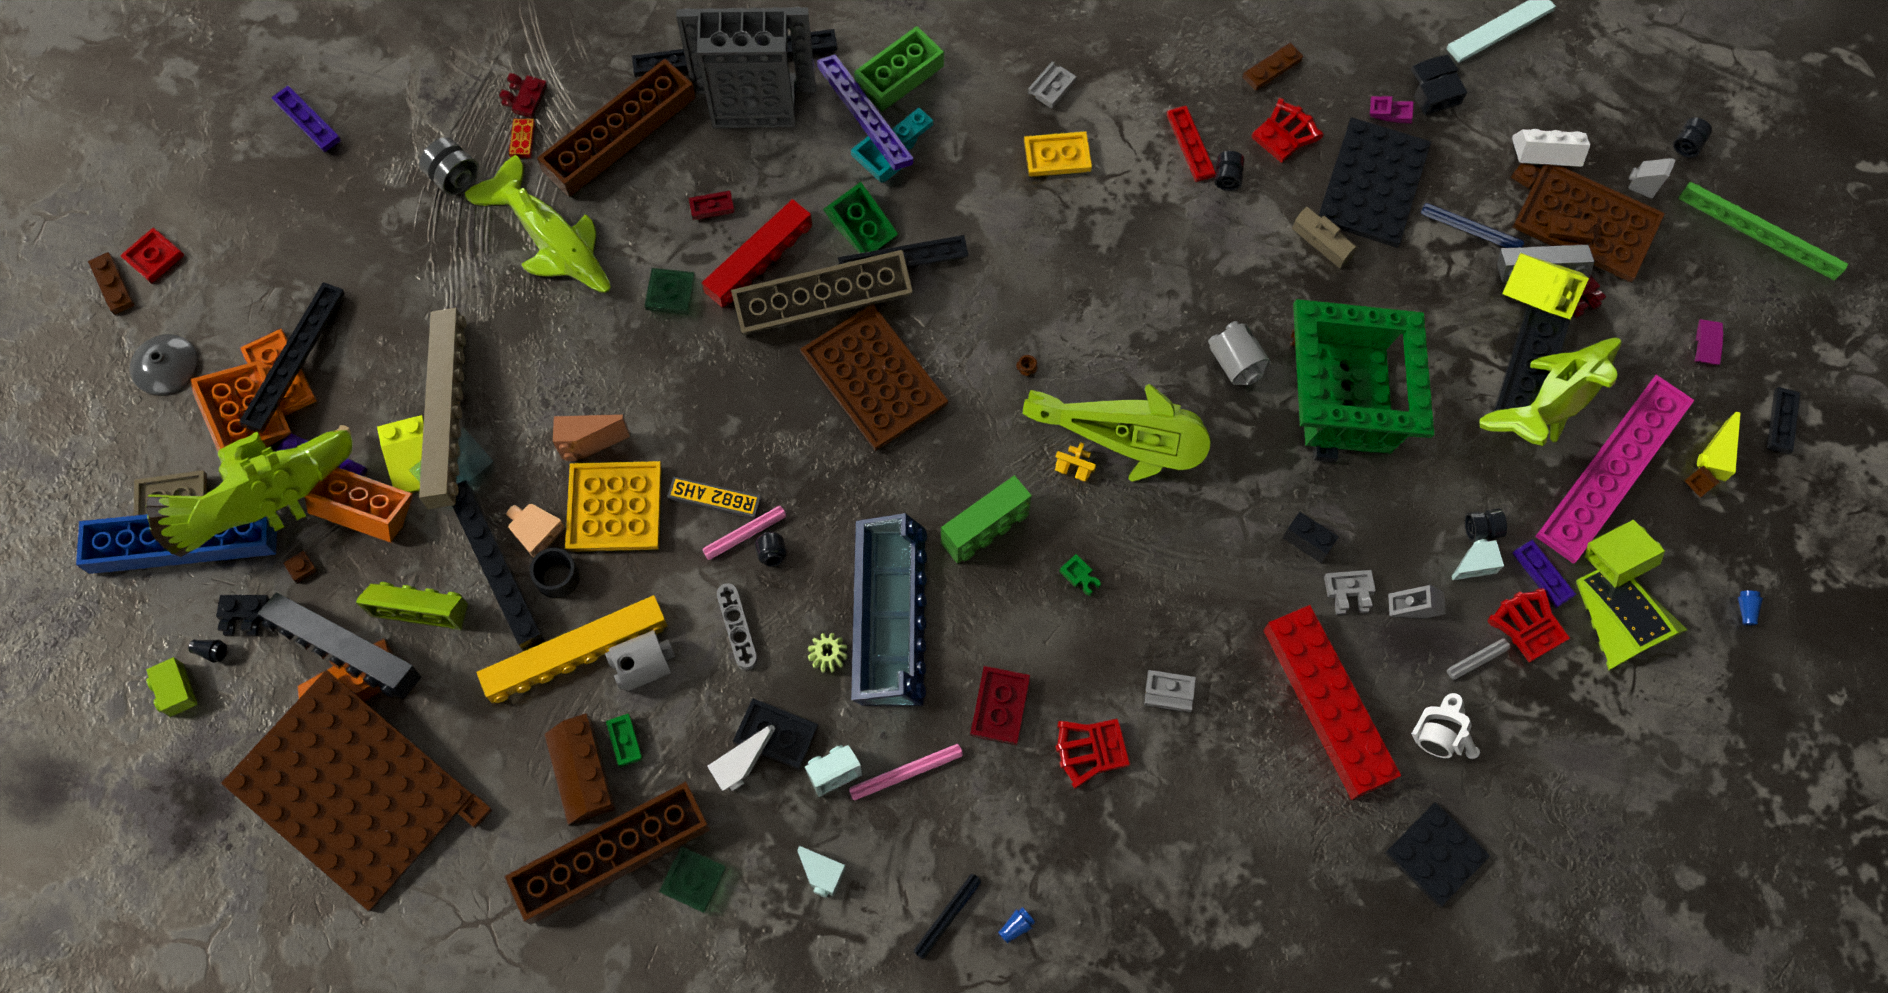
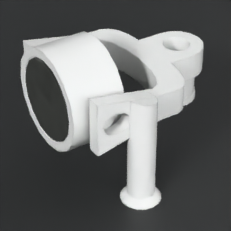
M1455 693L1448 694L1444 698L1441 707L1425 708L1415 726L1412 736L1420 748L1429 754L1440 758H1450L1454 750L1456 754L1462 755L1465 746L1468 758L1474 759L1480 755L1479 748L1474 745L1469 734L1472 724L1465 715V705L1460 695ZM1432 719L1449 720L1461 725L1462 728L1457 735L1454 731L1443 725L1428 723V721Z

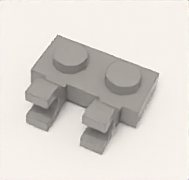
M1371 570L1325 574L1324 581L1328 598H1335L1336 615H1346V609H1349L1347 597L1358 596L1359 613L1369 612V608L1372 607L1370 595H1374L1376 591Z

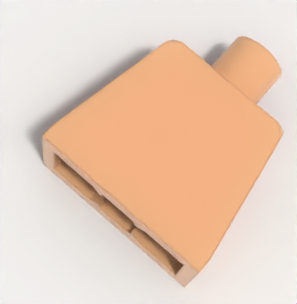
M528 504L524 510L513 505L506 514L513 520L508 528L532 558L542 550H545L565 529L559 518L533 504Z

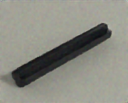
M973 873L970 874L915 947L913 952L920 959H925L979 887L981 879Z

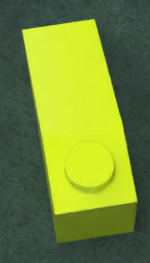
M1735 412L1726 420L1697 459V466L1699 468L1705 466L1718 480L1727 481L1736 473L1740 412Z

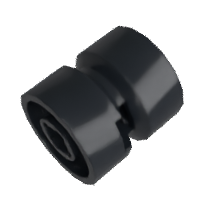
M1702 118L1688 119L1673 143L1674 150L1683 157L1694 158L1698 156L1712 133L1711 125Z
M1225 151L1218 155L1217 172L1214 181L1217 188L1225 191H1234L1242 186L1245 159L1241 153Z
M1500 508L1486 510L1484 513L1477 511L1465 515V531L1471 542L1487 539V537L1490 539L1503 538L1507 534L1506 517Z

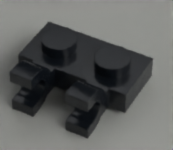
M220 595L216 617L220 620L217 630L223 631L224 636H234L235 621L243 620L241 630L246 631L247 636H257L259 620H262L257 613L270 598L267 595Z

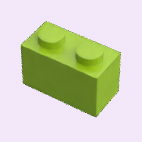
M173 657L146 669L149 677L146 679L150 690L155 694L156 699L153 702L159 712H163L171 717L198 705L182 662Z

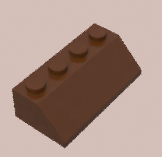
M587 713L563 720L546 732L544 735L568 825L616 810L593 723Z

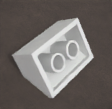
M1522 129L1512 137L1519 163L1583 167L1590 147L1586 133L1578 131L1561 132L1559 130Z

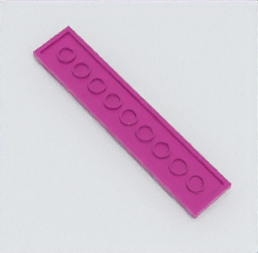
M1655 375L1535 537L1573 564L1577 562L1587 548L1588 543L1593 540L1694 402V399L1658 375Z

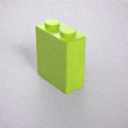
M1631 520L1589 542L1585 557L1617 588L1661 565L1665 550L1660 543L1656 542L1647 533L1644 527Z

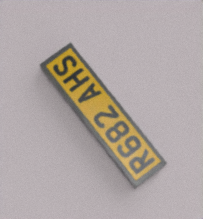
M675 476L667 495L668 500L756 519L761 502V496Z

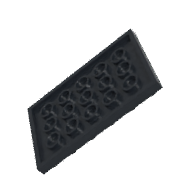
M1351 117L1318 215L1327 217L1342 231L1398 248L1431 141Z

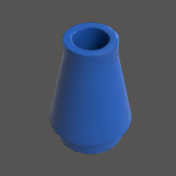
M1741 591L1740 597L1737 598L1742 615V624L1758 625L1763 598L1760 597L1759 591Z
M1022 907L1019 911L1015 910L998 933L1008 944L1013 939L1033 929L1031 926L1036 922Z

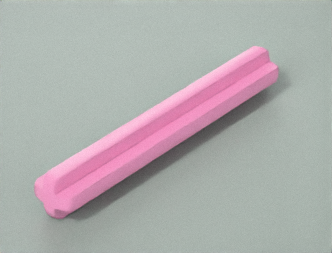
M778 506L703 548L704 555L708 560H711L786 517L784 509Z

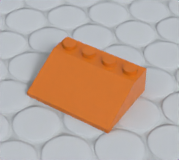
M260 361L191 379L193 395L217 451L255 433L253 430L241 427L239 421L266 378ZM278 406L263 434L258 433L266 448L291 434L280 406Z

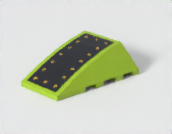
M1596 570L1576 580L1586 610L1589 609L1593 629H1596L1600 639L1598 643L1601 651H1604L1607 658L1608 670L1665 640L1668 641L1687 631L1635 579L1615 588Z

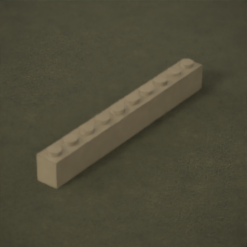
M456 307L432 311L430 314L419 498L428 510L453 506L458 495L456 483L457 476H459L457 459L460 456L458 439L461 437L459 419L462 418L460 400H463L461 382L464 381L462 364L465 363L463 346L466 345L464 329L467 324L465 317L461 316Z

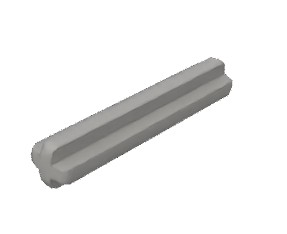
M1502 638L1449 667L1447 674L1452 680H1455L1510 649V644L1506 639Z

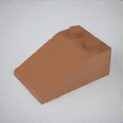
M623 415L554 416L553 443L561 459L566 461L585 459L630 437V431Z

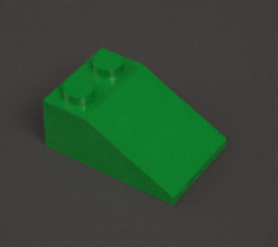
M859 182L823 209L836 229L858 253L876 251L898 235L862 182Z

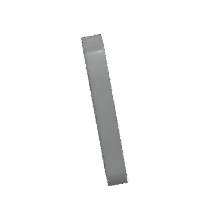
M729 583L723 584L717 590V598L734 657L740 669L745 671L751 670L757 664V655L740 597L734 585ZM727 590L730 593H734L731 594L733 605L728 606L726 597H722ZM731 611H738L740 613V618L735 622L729 621L727 618ZM738 632H744L747 635L746 640L742 643L734 641V635ZM746 648L748 656H753V658L749 659L750 663L745 664L744 661H740L743 659L741 649Z

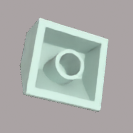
M839 745L830 750L829 755L823 758L817 756L808 761L809 765L805 766L818 797L862 776L860 763L849 745L845 747Z

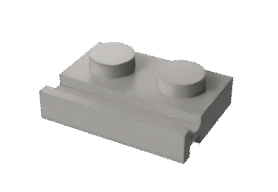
M1052 61L1028 88V94H1033L1037 100L1052 109L1076 82V76L1061 66H1056Z
M1148 670L1144 705L1191 713L1196 677Z

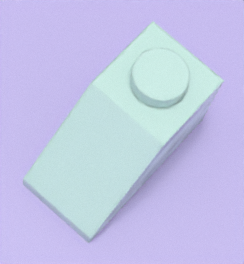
M1487 539L1475 541L1453 573L1452 580L1497 574L1504 567L1497 541H1488Z
M799 846L797 851L810 885L814 888L813 892L827 898L828 894L834 897L846 870L845 865Z

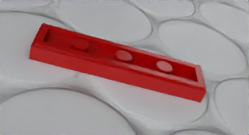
M1187 105L1168 110L1166 115L1195 182L1214 178L1216 174Z

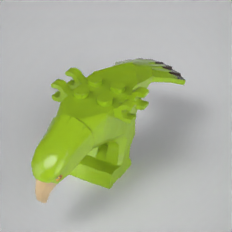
M340 425L337 430L326 432L299 445L297 448L273 452L271 447L266 448L258 432L220 449L218 456L221 465L218 471L223 482L217 488L204 496L148 495L146 510L153 537L156 542H159L171 554L182 557L197 549L220 532L232 527L256 522L264 517L267 518L270 526H273L276 532L284 528L276 511L287 505L296 520L305 517V512L300 506L298 499L308 495L319 481H323L334 469L348 459L352 453V438L349 427Z

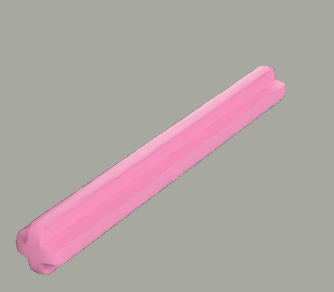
M955 744L849 788L853 800L860 799L963 756L962 749L959 744Z

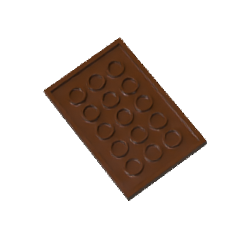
M1543 164L1512 228L1551 246L1589 245L1594 259V266L1632 283L1665 213L1564 167ZM1550 215L1594 220V239L1591 243L1549 238L1548 218Z
M873 304L800 349L801 354L875 451L948 405L947 398Z

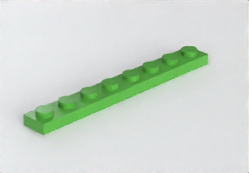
M1689 182L1678 197L1683 202L1834 281L1848 266L1846 262L1761 219L1740 206L1734 205L1719 195L1711 193L1700 185Z

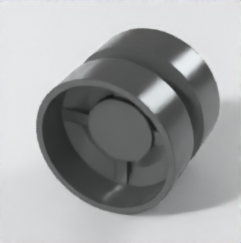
M443 137L432 142L425 149L419 161L420 170L447 195H457L467 189L474 182L479 170L477 161L449 137Z

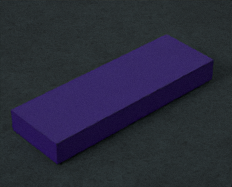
M1533 539L1512 553L1538 587L1545 589L1547 598L1555 608H1558L1576 595Z

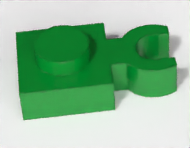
M1077 554L1059 570L1074 587L1081 584L1083 592L1087 596L1092 594L1091 589L1088 588L1089 584H1094L1097 588L1101 585L1097 578L1089 576L1092 573V569Z

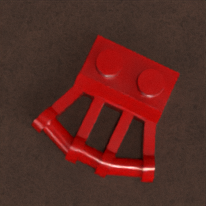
M1279 98L1271 117L1267 118V121L1252 133L1251 138L1282 163L1298 148L1319 141L1323 138L1324 134L1321 130H1318L1313 121L1314 118L1310 114L1306 115L1300 106L1296 107ZM1280 109L1291 113L1279 124L1275 121ZM1296 118L1302 121L1290 133L1285 129ZM1304 129H1309L1311 135L1299 139L1295 138Z
M1544 588L1536 589L1533 592H1518L1514 594V598L1502 601L1496 613L1490 615L1487 619V622L1492 627L1500 629L1512 638L1513 644L1517 645L1529 663L1570 639L1552 614ZM1537 600L1539 602L1543 618L1540 617L1530 601ZM1521 606L1533 624L1528 626L1515 607ZM1506 614H1509L1520 632L1502 620Z
M1118 718L1089 725L1067 721L1058 722L1059 736L1055 747L1056 751L1060 753V767L1065 770L1072 780L1071 785L1074 789H1077L1098 773L1129 767L1130 763ZM1069 731L1089 734L1088 738L1067 742ZM1092 745L1093 754L1070 758V749ZM1096 761L1097 765L1081 777L1073 767Z

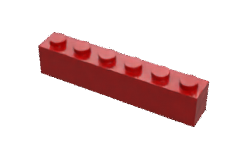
M790 200L702 281L704 293L722 308L726 304L732 303L731 290L750 286L754 278L762 275L768 265L773 261H777L783 251L788 247H792L796 243L797 238L810 230L812 226L811 213L795 200Z

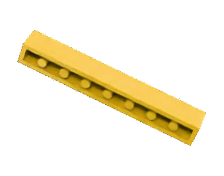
M653 595L476 673L486 698L491 703H500L516 692H526L531 689L532 685L539 682H549L555 675L572 672L578 665L583 663L590 664L596 661L599 656L609 652V648L653 630L656 634H659L668 625Z

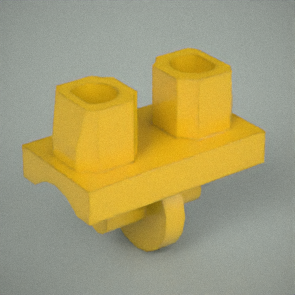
M1080 442L1078 448L1069 446L1068 452L1076 454L1075 457L1057 451L1055 456L1057 459L1056 472L1067 475L1070 464L1078 466L1075 478L1084 482L1088 480L1091 472L1095 471L1096 464L1080 459L1081 456L1089 459L1091 452L1083 450L1085 443Z

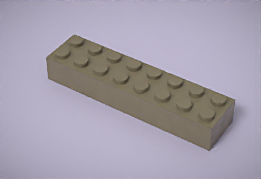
M902 250L731 290L742 336L911 296L913 293Z

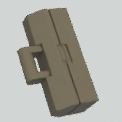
M1306 207L1301 211L1292 227L1296 233L1339 268L1344 266L1354 256L1358 248L1340 233L1341 229L1327 217L1319 216L1310 207Z

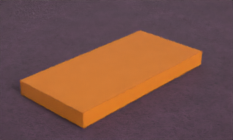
M279 329L240 347L247 364L260 361L267 376L288 339L284 331ZM302 369L298 372L279 405L284 416L317 401Z

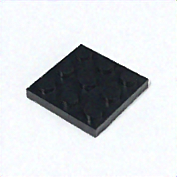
M1436 802L1384 853L1439 908L1490 857Z

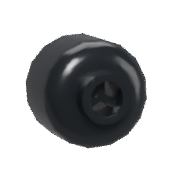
M765 532L755 541L757 558L764 565L769 567L777 566L787 556L784 539L778 533Z

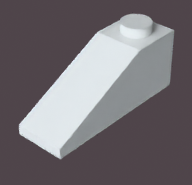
M773 725L767 726L707 766L722 791L728 788L733 791L744 784L742 779L749 775L775 730Z

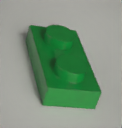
M630 714L607 720L606 724L618 766L621 768L643 760Z

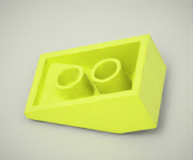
M422 415L377 426L380 445L392 486L409 493L420 490L424 417Z

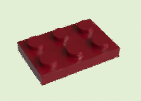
M988 666L983 667L970 736L1017 746L1030 675Z

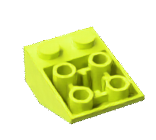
M1520 253L1502 294L1549 313L1571 319L1589 278L1581 272Z

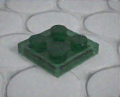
M652 268L644 304L645 310L689 314L695 273Z
M681 846L659 893L704 914L726 867Z

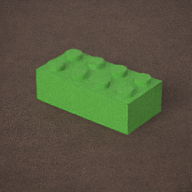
M916 26L855 70V81L869 100L883 112L943 68L944 51Z
M1015 475L943 525L941 527V544L957 564L962 560H969L975 554L974 551L980 547H987L995 536L1005 534L1010 530L1013 523L1016 521L1022 522L1028 517L1032 495Z

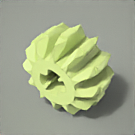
M822 633L821 640L813 638L814 645L808 646V651L811 652L808 655L809 661H814L813 667L816 669L821 666L822 673H825L827 667H830L832 673L835 672V665L842 668L843 663L841 660H847L848 658L847 654L844 653L847 651V645H841L843 639L841 637L835 639L834 633H831L829 638H826L825 634ZM828 650L829 652V650H832V655L828 656L826 654L824 656L823 651Z

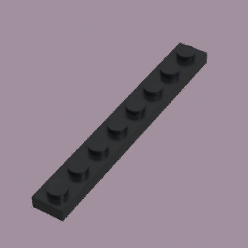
M325 282L321 284L240 419L241 427L263 434L345 294L344 289Z

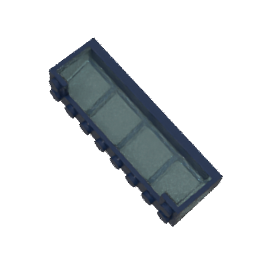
M906 513L856 521L851 700L862 706H923V698L926 695L924 686V675L926 673L924 652L926 651L924 607H926L927 600L924 589L927 583L925 563L927 562L925 541L927 540V532L922 525Z

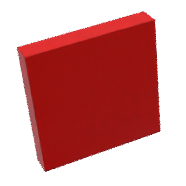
M153 227L120 256L152 284L180 260L184 254Z

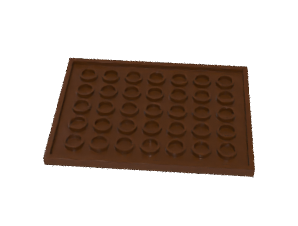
M325 670L221 782L224 787L367 911H371L453 819L462 805L472 796L470 791L328 670Z

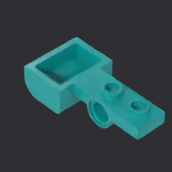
M917 108L892 130L909 151L916 144L917 138L933 125V120L924 111ZM869 136L851 149V156L880 183L886 182L900 170H893Z

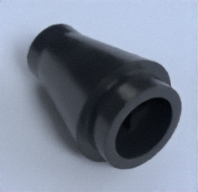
M193 639L188 646L190 653L196 654L212 663L224 660L228 651L227 645L219 639Z

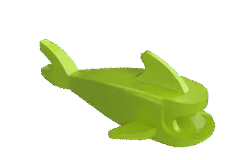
M1151 384L1145 386L1147 400H1114L1064 404L1051 395L1030 390L1028 399L1024 401L1022 414L1038 422L1061 425L1106 448L1139 460L1129 474L1128 479L1130 481L1155 475L1163 467L1177 470L1194 468L1202 463L1210 450V435L1201 418L1189 410L1181 409V405L1172 404L1165 395Z

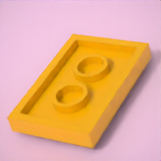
M1086 131L1024 137L1029 177L1091 172L1092 165Z

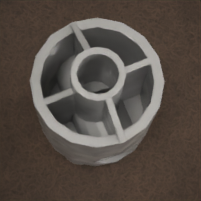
M1237 321L1228 324L1226 330L1220 335L1216 334L1208 340L1209 348L1233 385H1249L1259 381L1271 362L1247 324H1238Z
M654 630L609 648V652L605 653L609 665L613 669L616 668L618 673L614 675L618 688L621 691L625 689L626 692L671 674L667 660L675 657L669 640L659 642ZM634 661V667L631 670H624L626 662Z

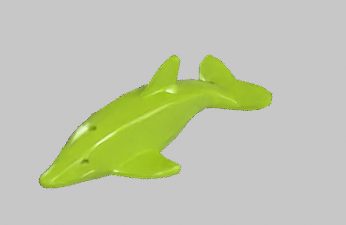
M514 155L508 159L498 170L494 178L476 184L465 192L466 199L474 205H510L539 248V252L533 258L522 263L523 269L527 272L544 277L567 275L595 291L607 293L610 290V282L593 254L596 242V228L593 221L585 214L576 225L571 227L552 207L528 194L526 189L521 188L524 166L518 156Z
M1610 338L1577 352L1554 354L1532 361L1531 368L1550 372L1535 401L1530 406L1488 413L1480 418V428L1488 431L1515 432L1530 443L1544 446L1549 437L1547 425L1550 424V440L1557 442L1567 419L1585 408L1603 386L1610 388L1616 383L1618 374L1613 363L1622 345L1621 339Z

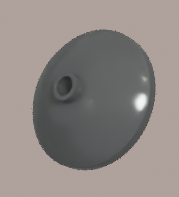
M173 334L155 336L141 344L133 354L129 367L130 376L134 384L145 393L157 396L172 394L184 388L194 377L198 368V355L193 345L181 336Z

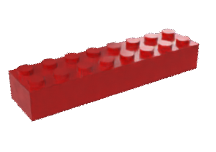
M1311 605L1268 622L1263 631L1351 800L1397 780L1401 774Z

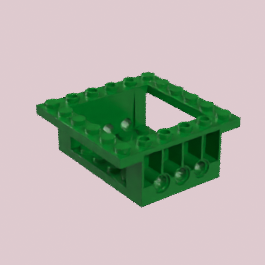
M1300 299L1294 301L1300 426H1304L1305 446L1335 447L1345 450L1391 454L1409 436L1432 438L1434 436L1424 312ZM1401 334H1403L1409 412L1391 410L1387 349ZM1340 363L1346 364L1349 367V371H1344L1340 367ZM1341 383L1348 384L1350 391H1345ZM1343 403H1347V404H1349L1350 406H1344V405H1342V404H1343Z

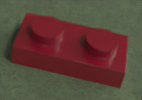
M731 191L689 198L693 220L735 213Z

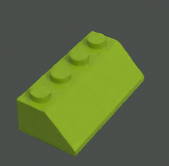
M380 582V584L371 583L356 601L370 617L457 630L462 629L468 606L462 595L456 592L441 594L439 591L429 588L425 589V591H420L408 585H403L402 588L394 587L393 584L387 582Z

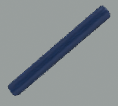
M1425 203L1421 210L1422 215L1503 247L1521 248L1524 245V241L1435 205Z

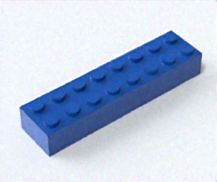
M148 514L79 521L76 565L88 574L276 555L277 531L275 532L273 526L271 527L267 518L264 517L256 522L232 527L220 532L197 549L179 557L171 554L159 542H156L150 531Z

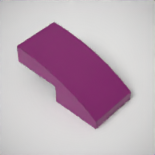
M1371 96L1370 116L1389 122L1412 123L1414 101H1392V96Z
M1699 319L1695 341H1698L1695 362L1720 365L1723 346V323Z

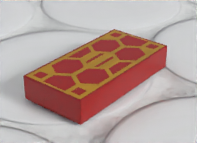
M513 119L509 149L510 158L514 155L519 158H532L535 132L534 119Z

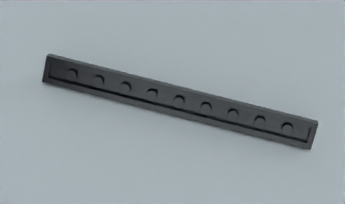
M834 29L811 32L813 54L838 50ZM788 35L787 57H792L791 35ZM677 49L632 55L634 76L642 77L664 59L671 63L678 71H687L684 50Z

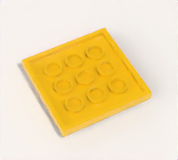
M661 462L570 463L566 551L659 549Z

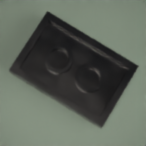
M752 698L733 739V743L740 745L767 726L773 725L775 730L761 755L800 770L819 727L818 724Z

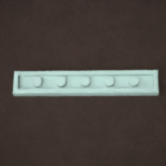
M1528 0L1448 44L1447 50L1460 63L1554 11L1556 6L1551 0Z

